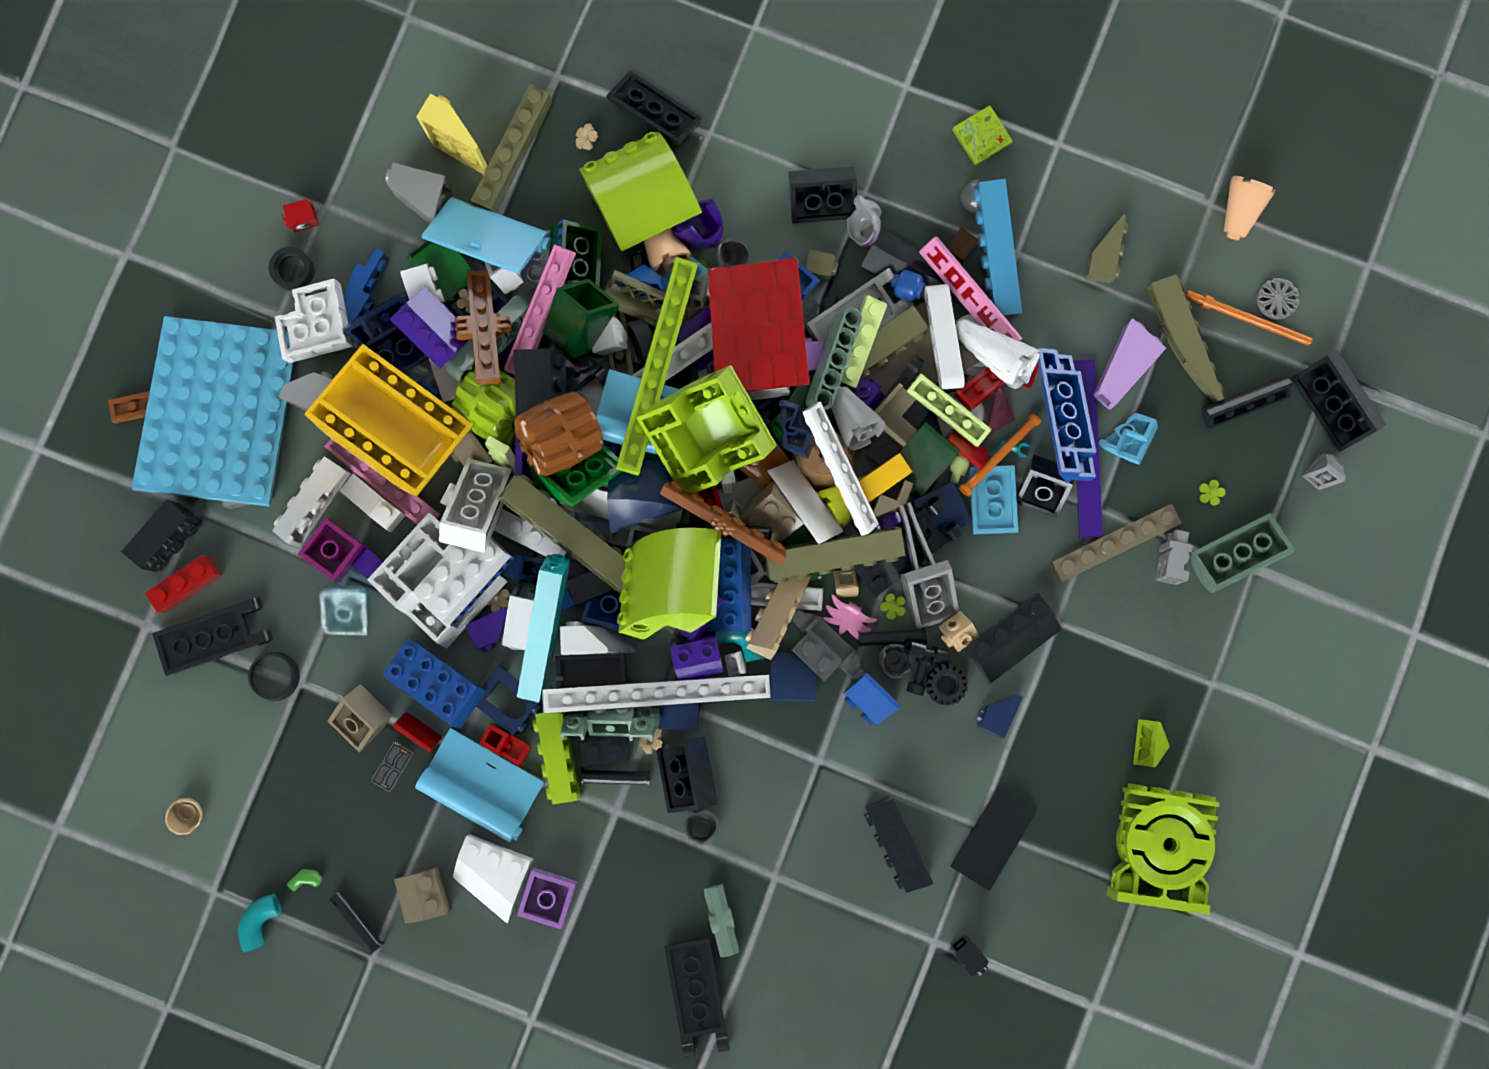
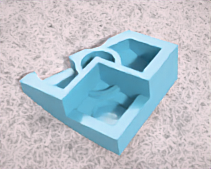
M1134 413L1125 424L1116 427L1113 434L1105 440L1101 439L1099 447L1140 465L1158 428L1157 420Z

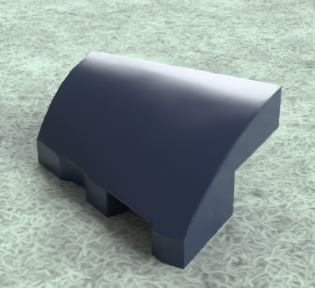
M780 400L783 447L791 453L808 459L815 443V438L802 413L806 409L801 408L798 404Z

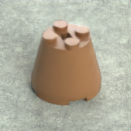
M833 427L837 435V438L847 456V459L852 469L854 470L855 451L850 450L849 447L847 449L842 440L840 431ZM815 442L808 459L790 451L788 459L790 461L794 460L810 485L818 492L833 487L836 484L829 467L825 463V458L819 457V454L822 452Z

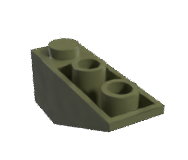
M1125 214L1120 217L1088 257L1084 279L1111 284L1115 278L1119 277L1121 265H1118V259L1122 257L1124 251V244L1121 242L1128 229V223L1125 222Z

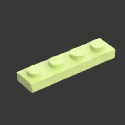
M869 295L864 297L859 310L862 315V322L841 380L842 384L852 388H857L887 307V303Z
M489 436L485 445L489 450L488 453L492 455L491 458L495 460L494 463L501 467L510 468L514 473L515 455L511 448Z

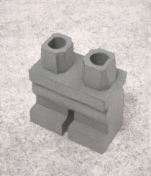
M1174 530L1173 533H1168L1166 543L1161 544L1159 547V552H1162L1158 560L1155 581L1174 585L1188 581L1190 572L1184 571V565L1188 562L1189 553L1192 552L1193 545L1187 544L1189 532Z

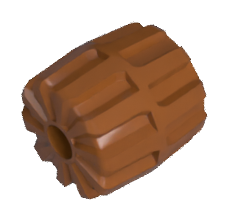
M569 392L541 402L518 415L514 420L515 434L520 440L519 446L521 451L527 454L529 465H534L535 471L539 475L548 476L575 466L595 454L603 446L598 420L588 402L578 392Z

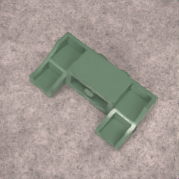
M626 707L569 711L568 716H564L560 732L561 739H565L566 736H580L581 740H584L588 730L589 736L629 737L630 741H633L634 737H642L653 741L654 733L660 724L659 708Z

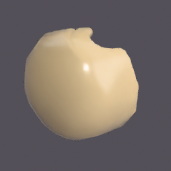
M179 798L167 809L165 823L168 829L177 835L190 834L201 823L203 809L197 801L191 798Z

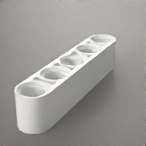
M948 284L925 286L924 296L939 387L942 390L963 388L964 373Z

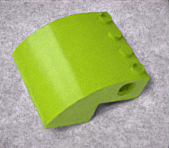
M650 132L643 139L629 142L624 148L616 152H608L603 158L587 162L584 167L579 169L590 194L598 205L607 227L621 251L702 213L684 172L660 132Z
M731 365L684 386L636 417L672 479L682 485L684 491L689 494L717 485L730 471L764 459L777 446Z
M706 528L664 530L643 537L627 548L623 555L625 569L621 576L623 590L619 597L621 612L617 618L619 633L644 640L666 625L691 633L715 618L721 531L717 532L714 529Z

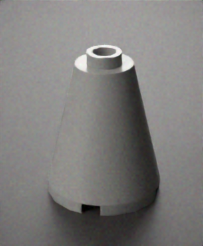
M839 386L831 407L847 449L848 447L850 450L861 449L872 443L870 438L874 435L878 438L884 431L886 424L877 413L847 387Z

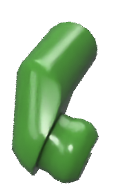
M303 869L287 883V886L292 891H296L303 883L316 887L321 884L322 876L316 870Z

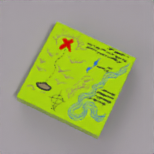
M991 106L969 117L952 129L975 166L1013 143V140Z

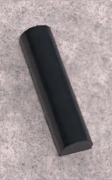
M1282 376L1203 407L1201 409L1203 420L1207 427L1211 429L1290 398L1292 382L1287 376Z

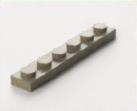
M1170 504L1052 561L1051 564L1060 582H1063L1182 524L1173 505Z

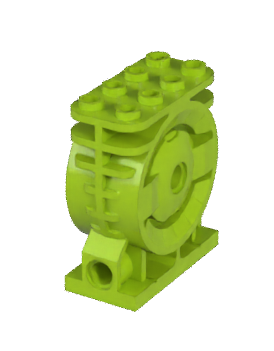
M1128 783V787H1123L1122 791L1125 792L1124 801H1121L1123 809L1122 814L1119 815L1121 821L1116 837L1117 850L1122 862L1112 870L1111 885L1107 888V896L1120 902L1209 915L1210 905L1207 904L1209 884L1203 876L1210 868L1214 858V835H1216L1217 831L1214 829V823L1218 821L1216 807H1220V802H1216V797L1195 793V798H1193V793L1173 790V794H1170V790L1150 787V791H1147L1146 786ZM1174 814L1186 819L1193 826L1197 833V838L1194 837L1193 832L1184 822L1174 818L1165 817L1157 819L1150 823L1145 830L1135 829L1137 824L1147 825L1152 819L1160 815ZM1167 838H1171L1172 847L1166 850L1164 848V841ZM1132 849L1143 851L1146 859L1152 865L1166 871L1179 870L1185 867L1192 858L1193 861L1186 870L1180 873L1161 874L1149 867L1142 855L1133 854ZM1139 879L1151 884L1152 889L1149 892L1138 891ZM1167 889H1180L1179 897L1167 895Z

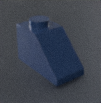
M510 554L514 559L503 570L501 576L537 582L539 570L545 560Z
M1014 695L989 704L984 709L981 708L976 717V721H978L977 727L1005 739L1023 697Z

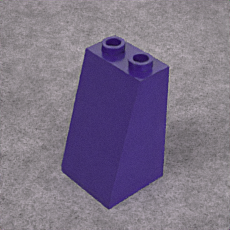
M715 632L702 633L700 638L693 641L687 637L671 640L670 651L674 670L679 681L707 679L724 675Z

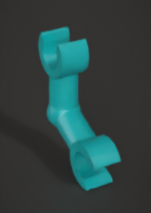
M1001 440L995 450L989 453V456H993L1008 440ZM1021 443L1011 450L1020 458H1025L1028 456L1022 454L1020 448L1022 446L1026 448L1031 446L1027 443Z

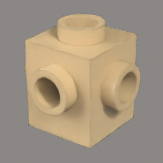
M961 611L939 626L943 633V636H941L943 642L948 648L953 646L957 652L979 637L973 623Z

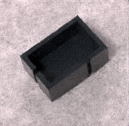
M167 499L121 552L142 570L162 571L169 564L168 559L170 555L178 553L183 548V542L198 531V525L202 521L182 504Z
M626 653L555 656L556 677H563V681H556L557 689L627 684Z

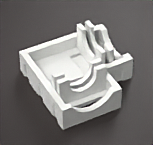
M335 279L293 289L292 293L295 298L294 305L296 311L286 315L275 316L282 359L288 363L353 347L351 337L342 330L348 325L341 283ZM327 289L325 292L307 296L311 292ZM286 328H287V330H288V336H289V341H290V347H291V348H289L288 345H287L286 334H285Z

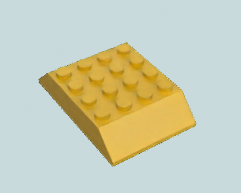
M364 344L360 346L305 412V416L327 436L398 488L416 497L473 427L471 422Z

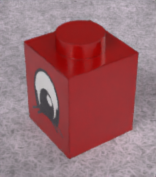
M309 198L283 206L285 212L282 214L283 222L294 233L320 225L314 204Z

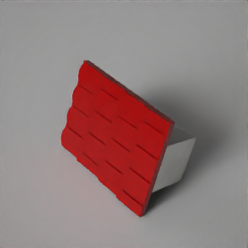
M785 258L776 261H763L753 264L708 269L714 371L731 365L751 400L790 396V387L810 384L798 259Z

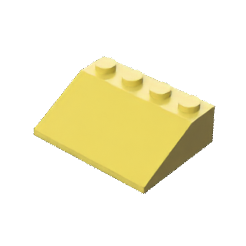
M430 93L416 117L432 146L484 175L488 166L479 147L451 107V102L441 95L436 97Z

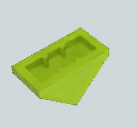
M1138 719L1133 764L1156 767L1170 747L1161 722Z

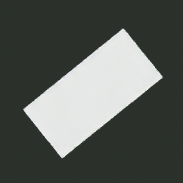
M794 460L768 470L772 479L818 544L844 532Z

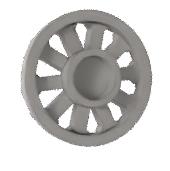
M1274 278L1268 280L1257 292V306L1261 313L1270 319H1285L1292 315L1299 305L1298 290L1292 282L1286 279ZM1280 283L1284 284V286L1282 287L1281 290H1280ZM1289 287L1291 292L1285 293ZM1294 296V300L1288 299V297ZM1261 298H1267V301H1261ZM1269 305V310H1266L1265 306ZM1274 309H1276L1277 315H1273Z

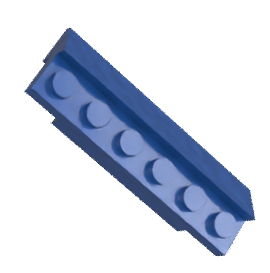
M1038 348L1037 350L1040 351L1038 352L1040 354L1038 365L1059 474L1066 483H1069L1071 480L1092 481L1096 478L1092 456L1097 452L1081 371H1075L1072 355L1058 354V351L1055 349Z

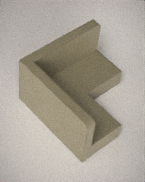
M899 383L875 410V413L886 424L884 432L904 448L918 432L916 428L902 417L916 399L906 392L903 385Z

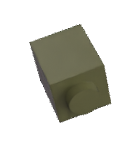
M809 250L806 269L819 280L830 282L831 275L836 276L838 263L834 262L836 255Z

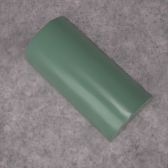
M1269 513L1191 552L1190 559L1202 585L1210 593H1214L1292 554L1295 549L1272 514Z

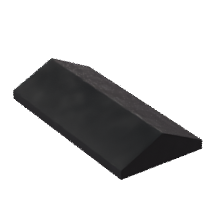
M629 71L606 96L608 100L655 131L660 132L661 135L678 146L688 141L702 120L700 116L632 71Z
M884 229L881 230L861 265V268L875 276H878L888 268H890L894 276L895 274L899 275L903 270H909L920 274L926 286L945 284L919 253V249ZM924 292L922 297L917 299L923 303L925 302Z
M616 546V547L619 548L623 553H624L625 550L627 549V548H625V547ZM576 559L570 561L566 589L575 607L615 590Z
M996 789L950 867L990 891L1036 812Z

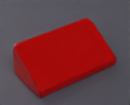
M952 429L945 437L946 440L960 451L959 454L979 470H982L989 456V451L982 445L974 446L956 430Z
M408 712L404 713L392 725L393 728L428 752L434 751L442 739L440 734Z

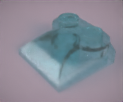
M331 586L320 590L322 634L368 635V602L370 596L367 589L360 586Z

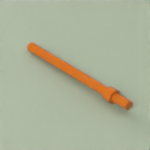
M1190 290L1186 292L1185 298L1200 304L1202 308L1214 309L1307 346L1312 342V338L1218 302L1212 296L1206 294L1203 296Z

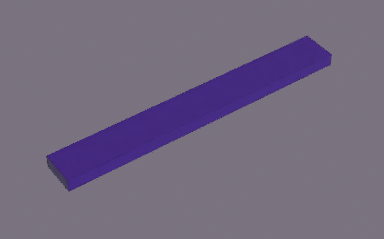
M1073 360L1075 371H1081L1097 452L1092 456L1096 478L1092 481L1076 480L1079 538L1102 537L1097 399L1093 396L1096 389L1095 360Z

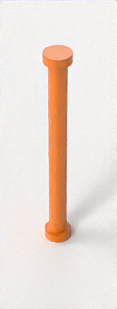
M1031 413L1028 416L1027 422L985 463L983 469H980L966 484H962L959 487L960 491L969 497L975 486L1034 426H1038L1041 423L1040 418Z

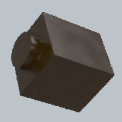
M960 227L946 248L962 265L979 239Z

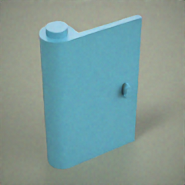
M454 197L447 201L422 234V238L517 274L521 273L535 251L541 254L545 250L548 251L552 240L550 233Z
M609 369L596 414L602 433V440L619 445L623 444L641 378ZM664 385L660 401L679 389ZM649 440L645 452L658 455Z
M450 728L429 767L420 776L415 788L510 843L512 839L516 841L523 830L520 825L545 781L490 751L455 729Z

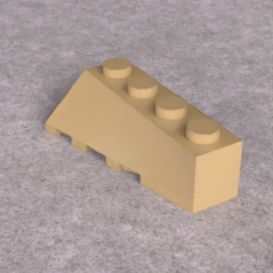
M811 575L802 579H797V576L788 577V581L777 583L775 589L770 588L765 598L768 604L765 610L760 608L755 618L758 621L756 629L751 628L745 639L749 642L746 647L747 649L769 660L772 659L787 630V625L796 611V606L802 598Z

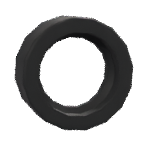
M281 248L273 254L269 261L270 277L279 287L286 291L308 286L313 279V262L298 248ZM288 257H297L304 264L302 276L293 282L285 281L279 275V266Z

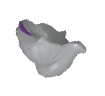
M857 195L854 199L856 209L847 218V232L849 237L859 246L866 247L872 245L877 240L881 229L880 216L882 212L876 202Z

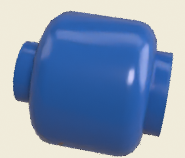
M903 270L899 275L895 274L891 283V287H894V295L908 302L920 299L926 286L920 274L909 270Z

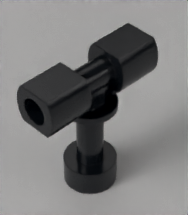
M907 640L903 653L916 657L915 661L919 662L914 681L908 682L906 691L923 696L926 686L922 685L928 665L933 666V662L947 665L951 652L936 646L927 648L922 643Z

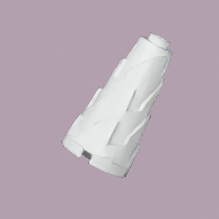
M966 319L958 321L955 325L958 340L1011 388H1019L1025 382L1021 378L1025 375L1029 377L1033 372L1040 356L1038 353L1040 351L1036 348Z

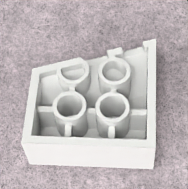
M566 622V626L560 627L561 655L635 653V648L614 629L601 626H584L582 622Z
M469 834L466 836L458 855L453 878L508 924L533 858Z

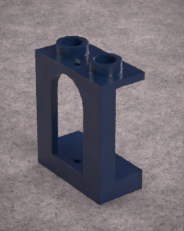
M497 666L483 684L482 688L487 692L476 707L512 735H516L518 732L522 734L529 725V722H527L532 714L535 716L543 707V704H541L543 697L540 702L523 699L527 706L525 715L519 719L508 717L491 704L487 698L500 682L517 694L519 680L508 673V670L504 667Z

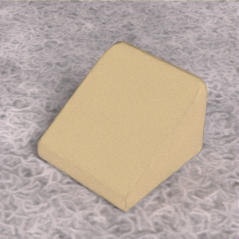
M854 569L833 571L836 597L858 596L856 571Z

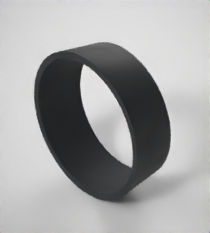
M642 319L627 323V329L636 356L642 367H645L653 335L646 321Z
M269 652L258 657L252 663L248 672V682L253 692L269 701H280L288 698L296 690L300 680L297 663L289 655L282 652ZM266 656H276L283 659L291 671L289 686L283 693L274 697L261 695L253 683V670L256 664Z

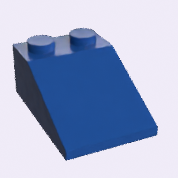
M868 673L862 674L844 692L847 696L844 700L853 709L857 706L863 712L860 716L869 725L872 723L875 725L880 724L901 707Z

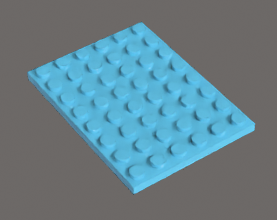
M164 316L132 483L133 490L271 506L288 403L280 399L279 395L283 385L292 381L295 362L288 363L282 359L277 330ZM286 331L285 334L287 345L289 348H291L288 331Z

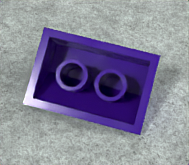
M426 286L390 318L439 369L470 340H458L456 338V316Z

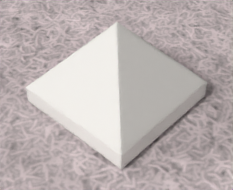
M741 651L724 655L729 677L746 673V662H744Z

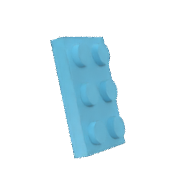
M1015 465L995 466L975 486L970 495L972 535L1018 533ZM977 467L969 468V480L979 471Z

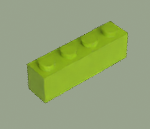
M565 712L535 714L536 719H533L535 733L539 732L540 741L537 742L538 753L543 755L545 763L541 764L542 774L544 778H548L549 786L546 787V794L548 800H552V804L573 802L582 798L570 736L561 739L560 734L564 716H566Z

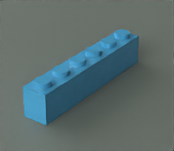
M1006 179L979 182L975 185L976 188L973 189L974 202L978 203L976 222L981 226V233H979L978 239L980 247H983L984 255L981 256L982 268L986 269L987 278H984L985 290L989 291L990 300L1003 316L1022 313Z

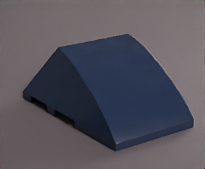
M407 291L388 299L358 316L342 329L360 346L364 344L402 373L429 359L390 320L409 301Z
M620 451L615 454L618 458ZM644 457L638 476L622 471L608 481L607 506L611 533L617 532L619 528L631 524L632 526L638 525L640 521L651 517L656 519L681 510L682 507L660 494L666 480L669 482L674 481L663 462Z

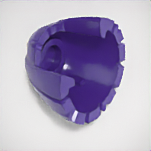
M704 199L698 202L702 213L673 226L672 232L681 241L699 249H710L722 240L723 222L713 199Z

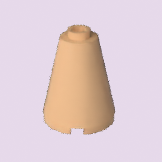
M1232 176L1224 224V232L1227 233L1226 237L1236 241L1246 237L1274 195L1275 189L1253 179L1243 182L1244 177Z
M670 228L644 240L650 269L661 277L670 273L676 257L685 260L693 257L690 250Z

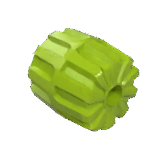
M476 371L469 372L464 376L465 378L454 392L455 397L452 402V409L473 424L471 431L479 437L487 440L491 436L510 448L513 445L515 446V379L499 371L500 383L477 385Z

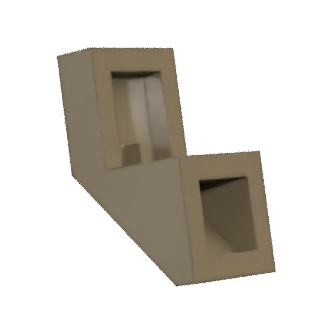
M905 480L900 486L896 500L880 494L872 510L876 519L898 511L900 505L904 507L913 483Z

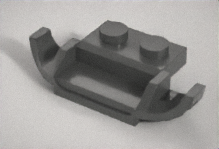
M799 609L793 615L792 620L806 635L797 643L792 651L823 681L838 667L853 679L858 680L864 671L856 650L835 632L822 617L803 612Z

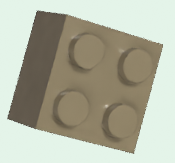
M774 480L744 505L740 518L746 525L771 527L772 537L770 542L776 541L778 543L782 542L804 524Z

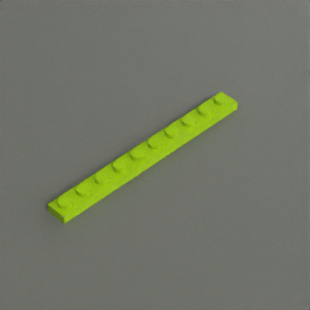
M676 257L615 469L637 476L640 473L649 438L636 417L660 401L698 266L697 263Z

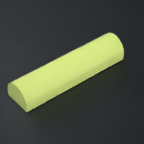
M921 373L906 391L976 447L981 444L992 430Z

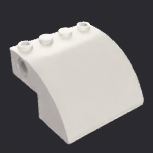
M428 513L367 580L396 609L407 614L436 643L447 649L463 632L466 624L473 621L508 581L499 575L454 626L442 622L413 593L416 587L454 546L439 542L440 521L431 513Z

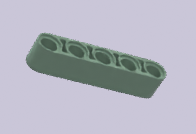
M515 295L497 312L500 316L510 317L511 325L510 332L502 333V336L496 337L498 355L517 337L531 301L522 295ZM470 339L446 364V373L460 383L465 378V375L476 371L473 339Z
M848 308L835 316L806 397L805 404L807 408L818 402L817 397L821 399L824 410L832 407L862 322V315L858 309ZM846 316L849 318L850 324L847 322ZM839 336L842 338L843 344L839 341ZM832 356L836 360V365L832 362ZM825 377L828 379L829 385L826 384Z

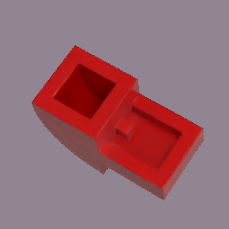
M489 724L479 742L480 745L490 751L503 756L521 767L533 746L517 738L516 735H512L507 730L494 724Z

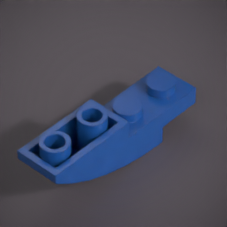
M375 248L366 266L364 267L357 263L351 274L344 297L348 324L374 307V299L368 293L374 290L377 284L376 278L380 272L386 269L388 264L386 254Z

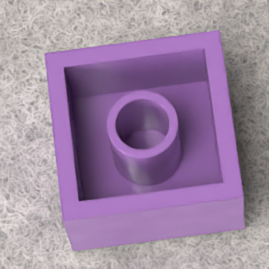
M533 868L517 916L562 929L578 881Z

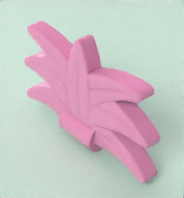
M832 595L833 602L838 609L826 605L828 612L833 618L823 617L824 621L840 625L839 634L848 630L856 639H858L857 631H871L862 622H876V618L864 615L861 612L862 608L852 602H849V604L843 603L835 595Z

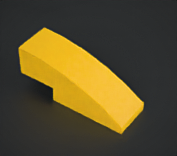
M899 453L868 473L858 482L867 501L870 502L909 475L912 470Z

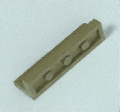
M614 270L604 292L620 304L619 311L639 320L644 319L646 323L656 327L662 307L656 300H664L665 292ZM618 280L625 283L626 286L621 287L614 284V282ZM641 290L645 292L647 295L641 296L637 294L636 291ZM687 302L685 310L688 311V314L683 316L681 326L691 320L697 306Z

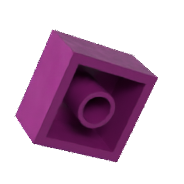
M325 518L299 551L298 555L330 579L340 583L352 568L351 564L367 546L335 522Z

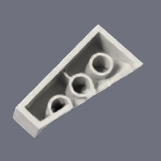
M325 456L322 460L319 459L313 466L314 472L309 478L304 479L300 485V492L289 500L287 504L288 509L284 515L281 514L274 522L275 527L272 531L290 545L302 546L351 475V473Z

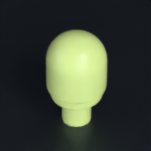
M958 454L950 465V471L953 472L950 482L953 481L955 484L959 483L961 475L965 476L970 462L961 454Z

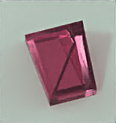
M998 389L995 392L987 426L992 430L987 436L1015 421L1002 389Z

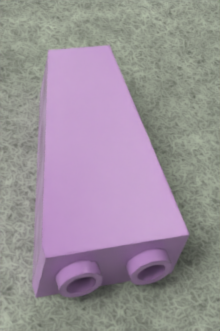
M1132 319L1122 329L1093 396L1107 409H1112L1166 349L1162 345V341L1158 337L1152 336L1142 323Z

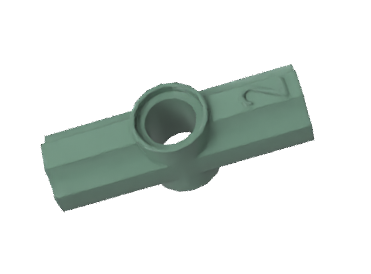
M723 884L704 888V895L709 909V922L712 933L715 934L720 957L739 953L738 942L734 932L735 924L731 908L728 907Z

